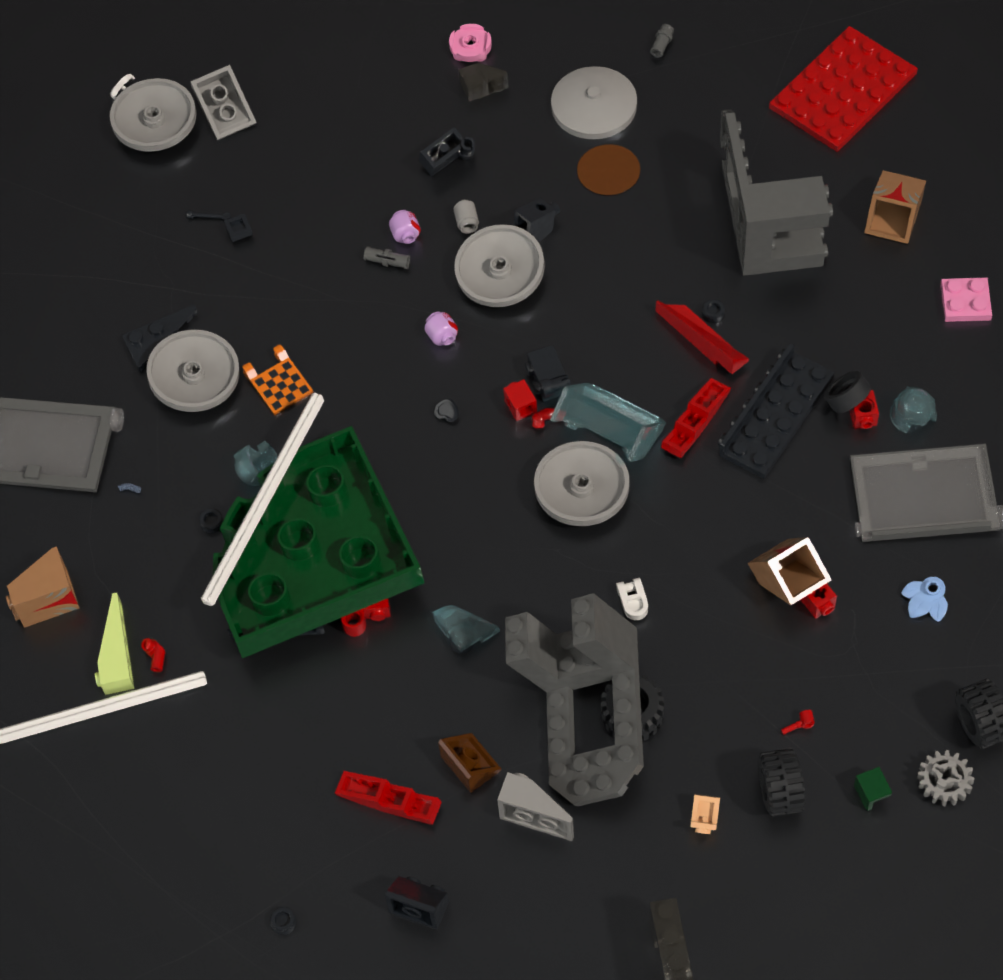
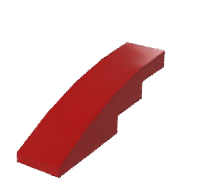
M710 378L689 401L687 410L675 422L674 429L662 441L661 448L682 458L709 424L731 388Z
M348 771L343 772L335 791L337 796L358 804L433 825L442 803L438 797L418 794L413 788L390 784L387 779Z

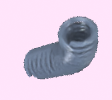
M127 483L118 485L120 491L125 489L137 493L141 491V487L134 484H129V486Z

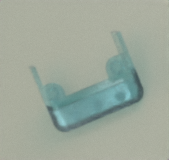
M590 383L565 386L550 419L553 422L564 421V425L573 430L587 428L623 447L624 456L630 462L641 460L646 456L666 424L663 419Z

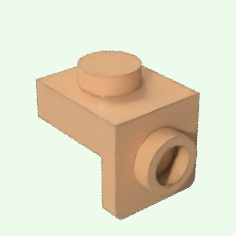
M694 795L690 827L696 828L695 832L711 834V830H716L720 797Z

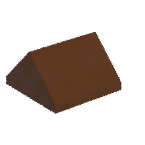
M472 733L443 738L438 742L440 756L470 793L501 771L500 766Z

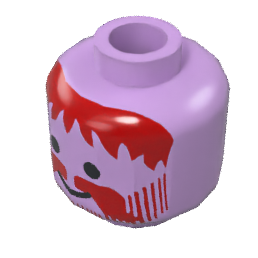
M397 211L389 221L392 235L395 241L399 243H412L420 234L421 228L417 218L410 211Z
M435 312L427 318L425 331L435 345H450L455 340L458 327L448 313Z

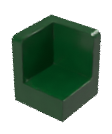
M880 767L856 775L854 787L867 811L872 810L874 802L891 796L892 790Z

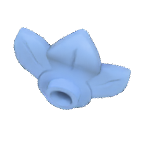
M928 577L923 582L912 581L902 590L901 594L910 599L908 605L910 618L921 617L929 612L935 621L940 622L945 616L948 604L944 598L945 584L940 578ZM936 585L938 589L935 592H930L928 587Z

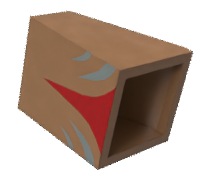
M883 170L872 195L864 233L908 244L923 198L926 180Z
M808 537L786 539L748 562L758 583L789 605L794 604L831 581Z
M57 546L51 548L7 585L10 594L6 596L8 606L12 610L15 620H21L24 628L79 609L67 568Z

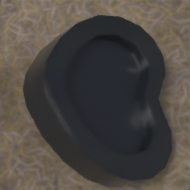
M445 399L436 405L434 414L439 419L445 418L447 421L453 422L457 420L459 411L452 399Z

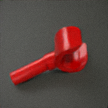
M812 710L800 712V721L782 728L783 735L797 728L808 729L813 727L815 722Z

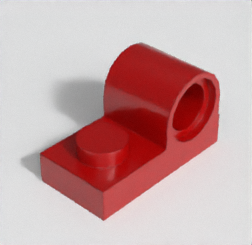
M385 599L341 617L344 632L349 636H360L366 629V619L381 621L385 617H391L389 600ZM351 620L359 621L354 625L348 624Z

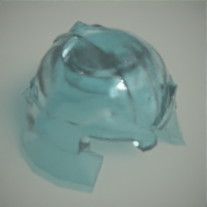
M907 386L893 400L894 403L890 408V418L896 428L902 432L907 433L911 427L909 423L921 425L922 427L930 419L936 422L935 399L926 390Z
M266 441L257 445L258 452L252 449L250 445H247L234 455L235 472L248 485L257 487L259 485L257 475L276 461L278 457L275 450Z

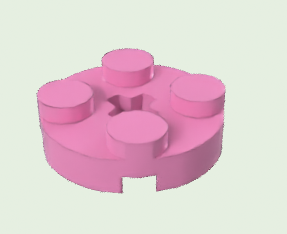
M465 24L460 26V30L456 32L454 30L449 38L450 51L453 54V58L457 61L465 62L484 61L492 46L490 33L484 31V27L478 24ZM469 41H473L472 45H468Z

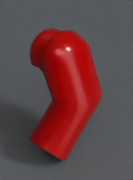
M544 408L533 414L531 419L533 420L532 426L534 428H543L545 420H563V409Z

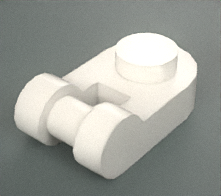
M635 578L632 579V582L625 584L624 582L616 583L618 596L620 597L625 615L632 620L643 619L648 612V601L641 579ZM635 591L636 594L628 596L627 593Z

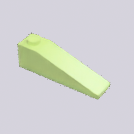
M118 593L112 594L97 662L99 672L95 673L96 684L98 687H102L105 695L134 689L123 608Z

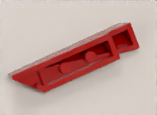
M656 301V312L715 365L720 363L727 371L733 374L749 361V358L735 350L686 305H668Z

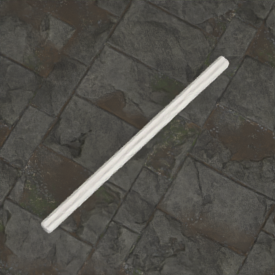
M313 393L204 591L201 600L205 605L213 606L319 412L324 402L321 394Z
M200 671L0 729V744L204 686L207 684L205 673Z

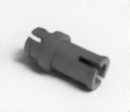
M663 24L661 29L657 31L656 40L650 49L653 56L658 58L663 56L667 44L673 38L674 28L672 26Z

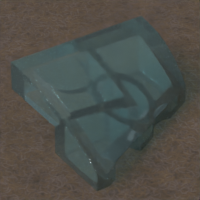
M454 605L444 606L433 612L436 624L447 638H451L461 652L480 640L483 643L500 632V628L497 625Z

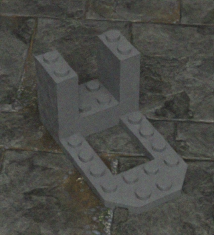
M731 109L721 110L720 145L721 148L724 147L726 152V159H722V168L743 276L823 266L824 257H828L827 244L822 242V239H824L823 227H828L829 217H833L832 203L827 201V198H829L828 185H824L822 176L752 184L751 175H747L746 172L749 169L748 158L743 157V152H745L744 139L739 137L741 135V123L736 121L735 112Z
M594 593L571 599V631L556 634L528 612L505 618L506 664L543 689L547 695L549 785L577 807L621 797L628 789L626 785L634 774L638 775L644 767L637 627ZM612 680L615 745L575 755L573 690Z

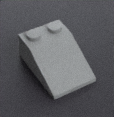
M230 65L191 81L194 95L217 140L257 124Z
M507 772L497 799L500 819L573 841V818L533 780L529 779L528 776L522 773L512 774Z

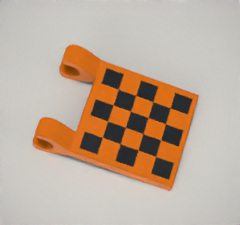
M277 345L273 348L274 355L280 363L257 375L251 363H246L242 366L245 377L252 383L274 415L313 393L312 388L291 361L282 345Z

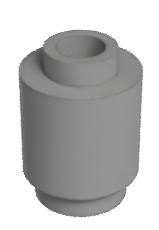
M468 200L459 201L453 208L457 227L462 233H473L478 229L479 224L475 204Z

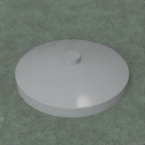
M584 67L568 73L557 83L551 97L552 114L557 124L571 135L584 139H603L618 134L632 122L637 110V95L632 83L621 73L606 67Z
M147 79L130 85L116 97L110 110V121L116 137L126 146L140 151H159L176 145L191 132L196 121V107L192 95L181 84L168 79Z
M493 225L475 232L461 245L455 259V275L461 290L471 300L489 307H505L527 298L540 284L545 268L543 252L538 241L526 230L513 225Z
M204 330L180 331L163 339L151 352L147 362L148 383L154 395L162 403L173 409L186 412L208 410L224 402L236 388L239 379L238 357L232 346L225 339L212 332Z
M588 441L570 442L554 448L540 461L534 477L535 495L542 509L555 520L573 526L595 525L613 517L625 504L629 493V473L623 460L608 447Z

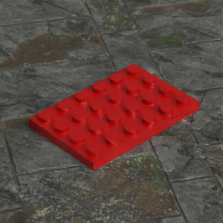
M849 26L769 103V109L838 152L917 74L918 68Z

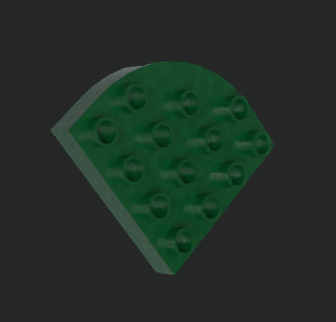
M352 426L299 447L218 597L242 658L425 583L421 567ZM275 461L257 475L260 487H262ZM257 494L252 499H244L238 496L227 512L220 527L225 544L222 553H214L213 575Z

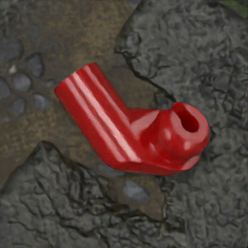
M145 638L141 642V648L152 658L150 670L162 672L165 649L156 640Z

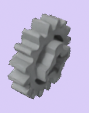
M949 750L945 751L944 756L935 751L934 758L928 755L925 759L926 763L921 762L919 767L921 771L917 775V779L921 780L918 787L919 789H926L924 797L933 796L932 803L935 804L939 799L942 802V806H945L947 801H951L954 806L957 803V798L964 801L966 793H971L974 777L970 775L973 772V768L965 767L967 759L958 760L959 753L952 757Z

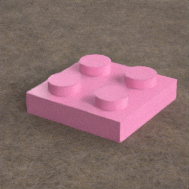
M988 278L941 280L945 322L991 321L992 309Z

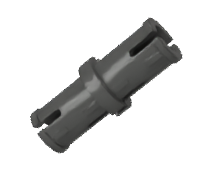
M367 246L364 252V260L382 263L385 267L391 265L408 269L410 255L395 253L391 249L381 250ZM379 255L395 258V260L381 258Z

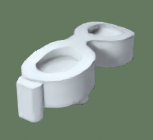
M131 74L124 76L113 87L110 96L115 100L119 90L126 89L124 84L129 80H134L135 77Z

